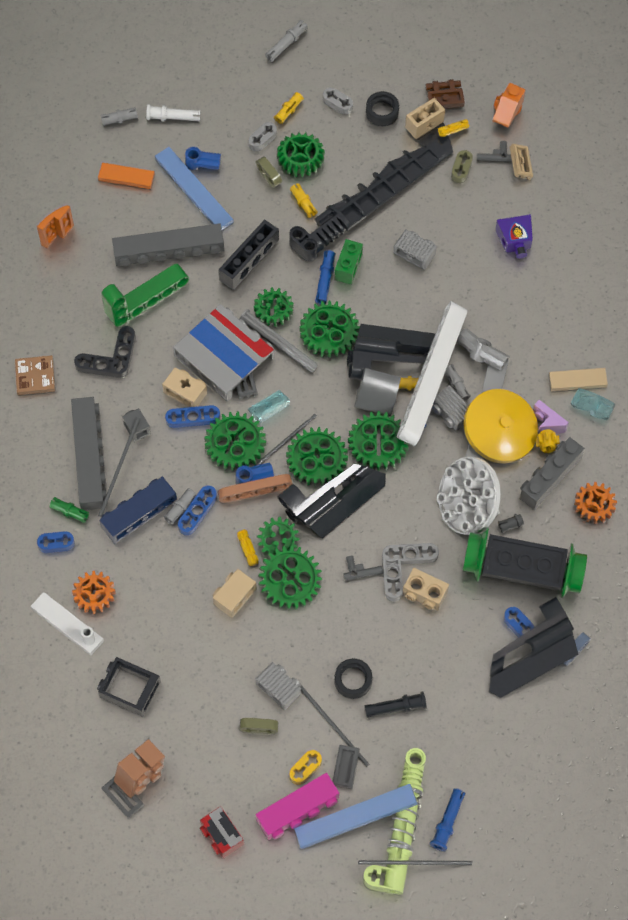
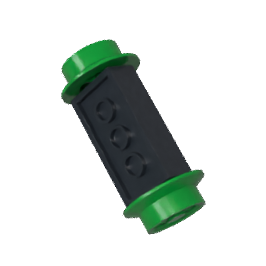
M488 527L482 534L470 532L463 571L474 573L477 582H479L482 564L484 563L482 576L559 591L561 589V598L568 591L581 592L587 564V554L575 552L572 543L568 551L565 548L490 534L486 547Z

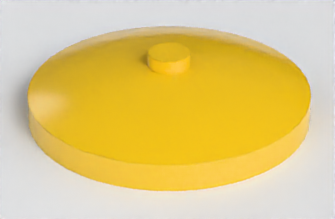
M491 389L479 394L467 407L464 415V431L469 444L480 456L491 462L506 464L520 460L531 451L538 436V422L533 409L521 396L505 389Z

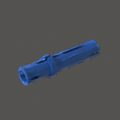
M330 250L324 251L323 262L319 269L321 272L315 298L317 304H321V301H324V304L327 303L336 255L335 252Z

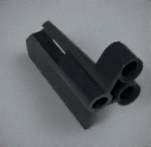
M360 324L354 350H349L347 355L349 378L361 380L363 369H371V361L424 364L436 333ZM398 351L410 352V353H417V354H424V355H423L422 357H421V356L404 355V354H399Z
M557 597L539 606L546 618L545 621L493 654L489 685L491 693L502 698L579 655L572 631L574 627ZM528 643L531 645L532 652L503 668L506 654Z

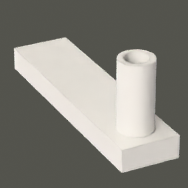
M45 592L31 605L33 611L89 655H92L104 642V639L94 632L91 627L85 625Z

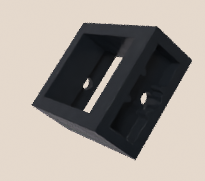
M116 657L114 662L111 661L109 663L105 679H101L98 684L99 697L143 717L161 683L160 676ZM120 669L148 681L136 705L108 693Z

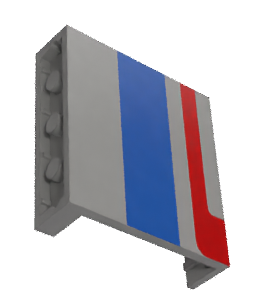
M221 304L173 346L174 356L227 402L232 398V390L267 357H270L272 360L274 359L273 346L269 342L263 341L255 330H250L242 319L236 318L229 308H225Z

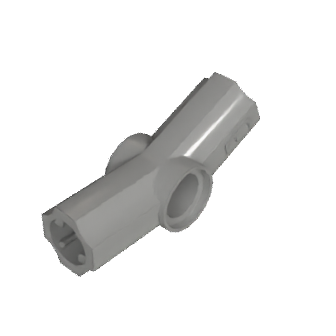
M463 329L459 333L457 343L470 352L472 359L482 363L485 362L500 371L504 369L509 360V355L492 347L491 342L477 337L468 329Z

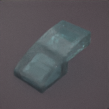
M578 388L571 401L572 407L589 411L590 416L608 420L615 407V403L581 388Z

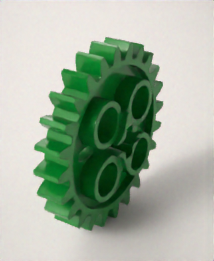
M330 300L328 305L321 301L320 307L314 304V310L308 308V314H303V319L300 320L299 332H301L300 338L303 339V344H308V350L314 348V354L320 351L321 357L325 353H328L329 358H331L332 353L338 357L340 351L345 354V348L352 350V345H355L360 328L358 326L359 319H356V313L351 314V308L345 310V304L339 307L338 301L334 305L331 304Z
M237 411L236 416H233L231 412H229V417L222 414V420L215 418L216 424L210 423V429H206L208 436H204V440L207 442L205 443V449H208L207 455L211 456L212 462L217 460V466L223 463L224 470L228 466H231L232 471L237 466L238 468L243 465L249 467L250 462L255 465V458L261 459L260 453L265 452L266 440L264 439H266V433H263L264 428L259 427V421L254 422V416L247 419V413H244L242 417L239 411ZM231 427L237 428L235 431H230L229 429ZM246 437L253 438L251 441L245 440ZM221 441L226 442L225 445H218ZM236 451L242 452L241 455H234L233 453Z
M380 411L377 412V416H374L372 412H370V417L363 414V421L357 418V425L352 424V430L349 431L350 437L348 438V443L350 444L348 449L352 451V457L357 456L356 462L363 461L364 466L369 464L372 469L376 466L378 471H380L381 466L387 470L389 464L394 468L395 461L401 463V457L405 458V451L409 450L408 443L397 438L401 419L394 421L395 415L389 418L388 413L385 412L384 416H381ZM377 426H380V456L377 455ZM371 430V431H373L374 433H372V434H367V433H365V431ZM389 430L392 434H386L384 431ZM370 447L373 451H366L365 448ZM391 448L392 451L387 452L384 449Z
M310 427L309 433L306 430H303L302 436L297 433V440L291 439L292 445H288L289 452H286V458H289L287 459V465H290L289 471H294V478L300 476V483L305 479L307 486L310 482L314 483V487L317 486L318 482L324 486L325 480L331 481L332 477L335 478L344 471L342 468H347L348 456L346 454H348V449L344 448L345 442H340L341 436L335 438L334 431L328 434V428L321 432L320 427L317 428V431ZM323 444H326V445H328L329 447H328V448H321L320 446L323 445ZM309 448L310 451L304 452L302 449ZM327 461H330V462H332L333 464L330 465V466H327V465H325L324 463L327 462ZM312 465L314 468L307 469L306 466Z
M291 545L289 551H287L286 547L283 546L282 552L276 548L274 550L275 556L269 553L268 558L270 560L264 559L263 563L266 566H260L259 568L264 572L258 575L259 578L263 579L259 582L260 586H264L261 593L267 592L266 600L272 597V605L279 602V608L286 604L287 610L290 609L291 605L298 609L299 603L304 607L306 605L305 600L308 602L312 601L310 595L317 596L318 593L314 589L321 588L317 582H321L322 578L317 575L322 571L315 569L319 563H312L314 556L308 558V551L302 554L301 547L294 551ZM286 561H294L295 567L289 568L286 565ZM274 572L279 573L281 580H273L271 574ZM292 574L294 578L288 581L286 579L287 576ZM299 575H306L309 581L307 583L301 582ZM291 587L294 590V595H287L285 588Z

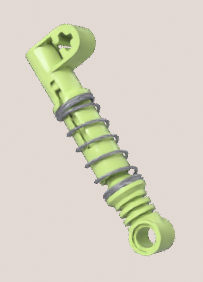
M412 748L405 756L402 781L397 788L411 784L415 798L419 799L423 796L421 783L426 755L421 749ZM418 757L421 762L419 764H412L410 758ZM418 801V805L397 812L395 817H392L394 826L390 828L392 837L388 839L391 842L387 845L388 860H409L412 856L413 847L411 844L415 840L413 832L417 829L415 820L419 818L417 809L421 807ZM371 865L365 869L363 876L364 885L370 890L402 895L408 865H387L386 867ZM381 873H385L384 886L379 885ZM372 874H377L375 882L371 881Z

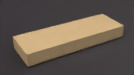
M605 368L549 372L551 392L606 388L608 386Z

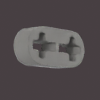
M335 88L324 90L323 102L341 114L352 112L353 101L350 97Z
M267 122L259 127L249 137V148L256 152L264 149L277 136L276 125Z

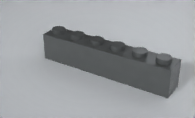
M221 223L112 238L116 266H128L135 263L145 264L150 261H164L172 258L181 259L187 256H201L202 254L209 253L217 254L224 251Z
M94 397L71 399L80 508L83 510L101 509L107 491L103 490L102 485L106 484L105 472H101V466H104V457L100 455L99 450L103 449L102 437L98 438V432H101V422L97 420V415L100 414L99 403H95Z

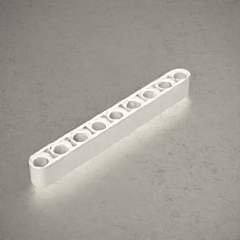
M452 301L445 308L397 434V438L412 446L418 443L468 311Z

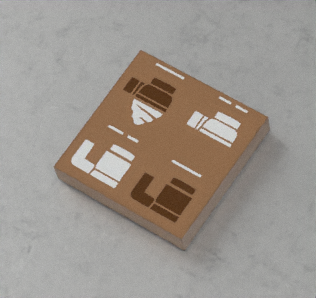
M52 355L15 359L17 395L55 392Z

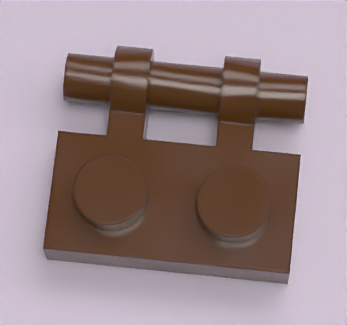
M449 79L447 82L432 81V83L425 84L426 90H433L427 91L428 101L435 98L444 109L464 107L463 89L457 88L461 87V80L454 81V79Z

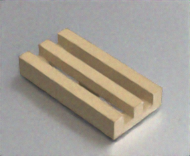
M512 144L510 146L514 175L517 178L521 176L523 179L527 177L530 180L533 177L528 146Z

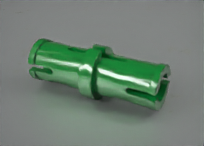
M53 497V500L50 502V509L63 513L67 518L72 517L85 523L89 517L88 511L74 506V503H67L56 497Z

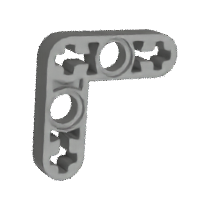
M435 544L389 545L383 549L384 589L388 600L395 602L402 597L401 564L435 562L439 555V549ZM429 549L433 553L432 557H429L427 554ZM402 550V559H399V551ZM407 550H413L415 551L416 556L414 558H408L406 557L405 552ZM419 550H422V558H419ZM390 551L394 555L392 559H390L388 555ZM395 569L398 575L394 578L389 577L387 571ZM392 583H395V590L399 591L396 595H392V592H390Z

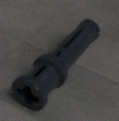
M424 691L410 696L405 694L402 698L364 705L367 718L397 711L408 713L413 709H427Z

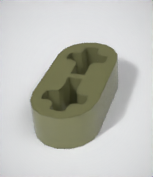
M467 150L460 151L454 162L451 177L456 183H463L468 177L473 156ZM464 157H466L467 159H466L465 163L463 164V163H462V159H463ZM461 169V170H462V174H461L460 176H458L457 174L459 173V170Z
M266 157L256 161L258 170L272 187L282 183L281 176Z
M242 718L240 719L239 730L246 733L276 734L278 733L279 722L273 719Z

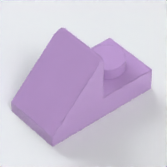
M538 400L533 408L534 414L539 421H543L539 427L538 434L546 429L553 430L556 434L567 431L568 421L542 401Z

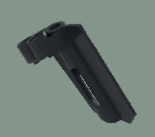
M355 463L308 497H305L300 489L292 484L280 493L277 498L286 508L285 512L294 523H297L299 520L302 521L323 539L385 487L386 474ZM350 475L358 476L336 495L335 488Z

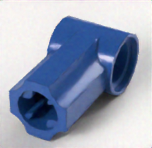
M189 147L186 150L185 165L188 169L196 170L200 167L219 170L221 154L203 152L197 147Z
M269 462L252 467H239L236 471V485L273 477L272 464ZM245 475L248 479H241L240 476Z

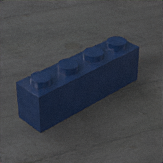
M163 476L159 479H154L146 488L136 491L129 500L120 502L116 509L103 514L99 520L101 528L112 542L116 544L172 505L177 500L176 492Z

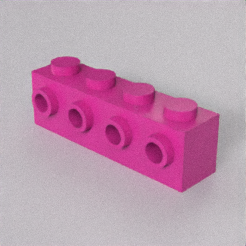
M326 772L256 813V821L267 839L273 838L275 840L284 835V831L288 828L294 829L301 825L302 820L305 818L317 816L320 813V809L326 806L327 808L334 806L338 802L337 799H339L340 793Z

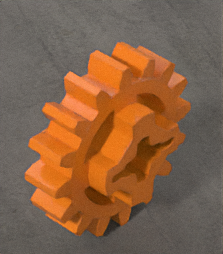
M594 482L593 486L587 483L586 489L581 486L579 492L576 493L574 505L577 506L575 511L581 512L580 518L586 516L587 522L593 519L594 524H597L599 519L602 523L605 522L606 518L610 519L612 513L616 510L614 506L617 504V500H613L615 493L610 494L611 488L605 489L604 483L598 486L597 482ZM587 495V499L583 502V498ZM608 503V508L604 511V506Z
M92 571L90 576L85 572V578L79 576L78 580L80 583L73 584L75 590H72V594L75 596L73 598L74 602L78 603L79 609L84 607L85 613H88L90 609L93 614L96 613L97 609L102 613L104 606L110 608L109 601L114 602V597L112 596L116 594L115 589H113L115 587L114 583L109 582V576L103 578V572L96 575L95 571Z

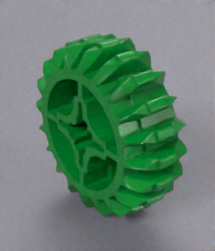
M298 132L297 135L291 133L290 137L285 136L284 141L281 140L280 146L277 148L279 166H282L283 171L287 170L288 175L294 173L295 178L298 174L302 178L304 174L310 177L311 172L316 173L317 168L321 169L324 162L325 150L323 149V144L320 143L319 138L314 139L313 134L308 136L307 132L304 135ZM291 150V156L288 157L287 153ZM313 152L315 155H314V157L311 159V158H310V153Z

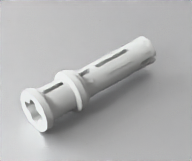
M147 104L146 119H161V121L177 119L200 122V117L193 115H200L201 110L169 109L165 105L153 107Z

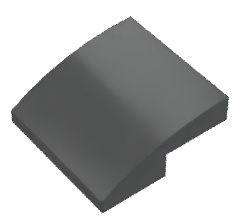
M368 368L363 369L361 384L357 390L354 407L375 413L380 411V414L383 415L387 412L388 416H391L401 377Z

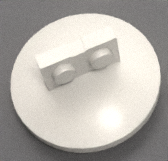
M463 457L453 462L445 470L437 495V502L439 503L443 521L459 534L469 535L470 532L480 533L493 522L495 516L500 514L501 493L498 477L490 464L483 459Z

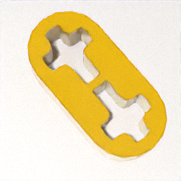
M316 750L306 752L290 770L289 776L292 783L295 785L304 784L321 766V754ZM308 757H317L316 764L312 762L309 766H306L309 763ZM304 768L303 778L298 777L296 779L294 772L297 771L299 773Z

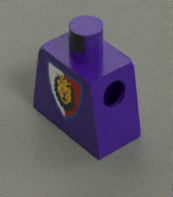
M531 214L498 219L495 230L505 252H515L518 259L525 258L527 256L526 250L531 248L533 241Z

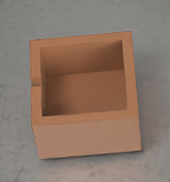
M149 739L134 751L140 757L139 760L133 753H130L117 764L114 782L129 798L135 794L140 795L146 789L147 784L156 782L162 775L161 771L164 767L165 756Z

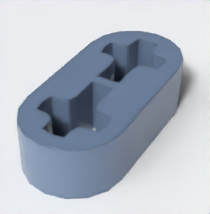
M584 632L575 639L578 654L591 640ZM576 656L564 662V664L568 666Z

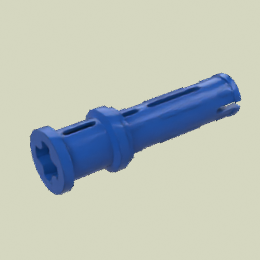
M453 789L441 823L436 825L435 829L437 831L433 840L429 843L436 850L447 851L448 847L446 845L449 837L454 833L452 827L466 794L460 789Z

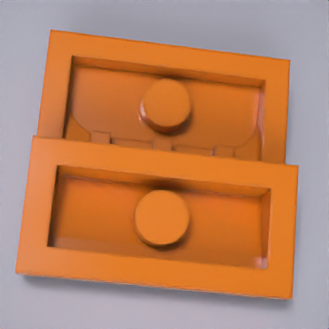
M66 205L55 210L37 226L40 243L43 247L48 248L57 236L64 239L73 228L74 223L70 206Z

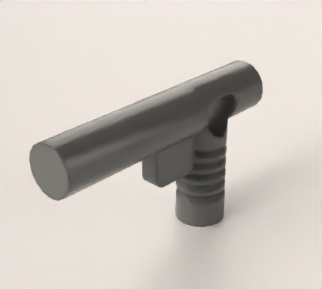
M501 141L500 149H494L493 154L477 153V161H512L511 154H507V142Z
M353 556L346 557L349 572L343 573L345 581L383 573L382 566L364 569L363 564L355 565ZM351 573H356V576H351Z

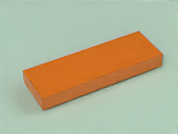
M102 162L98 181L151 189L155 171Z

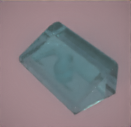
M278 390L250 407L248 411L254 416L256 421L261 423L288 407L290 400L284 393Z

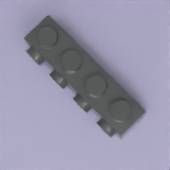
M571 437L566 441H561L554 455L550 454L545 459L544 466L542 468L538 467L532 474L533 478L530 481L526 480L522 484L519 499L535 510L579 462L585 448Z

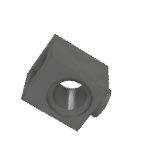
M139 408L130 410L122 416L123 424L129 435L136 418H140L132 439L134 442L151 434L150 426Z

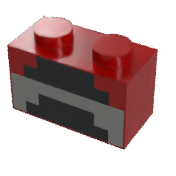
M221 806L200 819L201 827L199 829L205 838L209 837L213 842L211 847L216 855L221 854L224 859L244 845V839Z

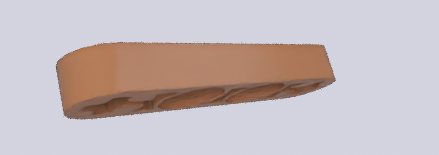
M282 474L219 489L217 493L220 502L228 503L282 491L293 483L289 474Z

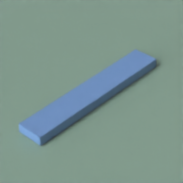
M170 147L155 155V160L211 224L221 223L222 230L234 223L233 218Z
M408 784L294 829L300 848L304 849L418 805L411 784Z

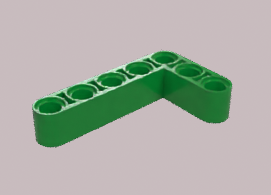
M174 264L124 296L115 284H110L101 292L104 312L116 327H120L185 286L190 278L179 264Z

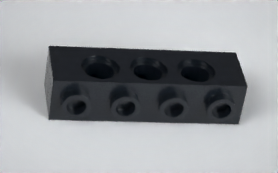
M264 219L218 269L219 281L234 290L279 241V229Z

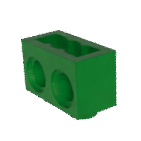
M348 239L345 240L335 267V281L349 285L353 284L363 256L362 243Z

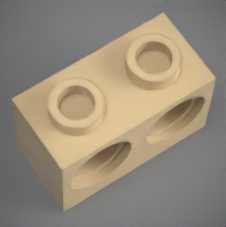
M413 568L403 587V595L410 601L422 603L427 609L438 611L448 592L449 584ZM418 584L421 588L416 590L411 585ZM435 592L439 596L437 598H432L429 594Z

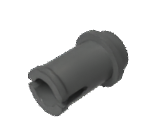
M514 514L513 517L498 521L501 532L504 533L517 527L521 528L524 525L521 514Z

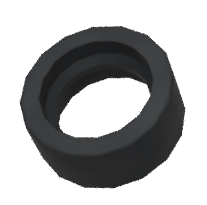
M380 91L370 95L366 103V116L368 120L376 126L391 125L398 118L399 101L390 92ZM377 103H387L392 106L393 111L387 115H379L372 110V107Z
M356 658L346 659L336 668L334 675L335 687L344 697L350 699L361 698L371 689L372 670L363 660ZM348 668H357L364 673L365 683L359 689H349L342 683V674Z

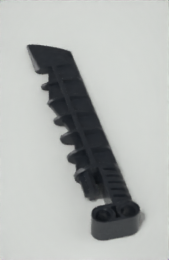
M444 122L417 140L422 146L421 148L410 153L406 150L402 151L404 155L387 162L388 164L379 174L377 172L372 173L375 179L368 187L362 183L357 184L360 193L351 197L344 194L341 196L342 201L328 205L326 210L314 219L317 226L320 227L311 234L300 226L292 227L289 232V245L305 261L315 260L317 254L324 249V246H328L329 242L332 243L334 238H339V235H343L344 231L350 230L452 154L453 148L449 135L440 137L438 133V128L445 126Z

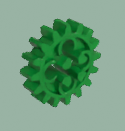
M271 287L269 292L264 289V294L258 293V299L254 300L256 318L260 317L261 322L267 321V326L273 323L274 327H276L278 322L283 325L284 319L289 321L290 315H293L294 302H292V297H287V291L281 293L280 288L274 291L273 287ZM277 298V305L274 306V299ZM274 307V315L270 316L271 309Z
M273 517L270 518V524L264 521L265 528L260 527L258 529L262 534L256 536V538L261 539V542L257 545H263L264 547L261 552L268 551V554L272 553L275 556L274 550L278 549L279 542L273 541L270 545L265 542L267 537L273 538L276 536V533L272 531L273 525L278 527V535H282L286 531L290 533V538H282L280 540V543L286 547L287 551H289L291 545L293 548H297L298 546L294 542L299 541V538L295 537L298 530L293 531L292 529L295 524L288 525L289 519H285L282 522L281 517H278L277 521Z

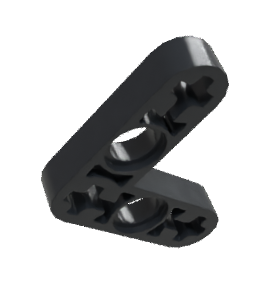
M124 326L119 330L113 358L85 353L78 354L74 359L76 370L82 373L102 376L125 377L129 371L136 340L134 329L130 326ZM130 333V336H128L127 343H125L124 335ZM122 348H126L129 351L126 355H120L118 352ZM83 360H86V363H84V365L81 366L80 363H82ZM120 361H122L123 368L120 371H117V368H119ZM99 362L107 364L104 369H98L96 365Z

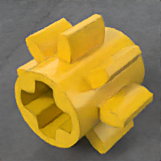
M550 429L542 430L538 434V438L535 439L536 447H540V451L544 453L554 452L557 445L560 444L559 435H556Z

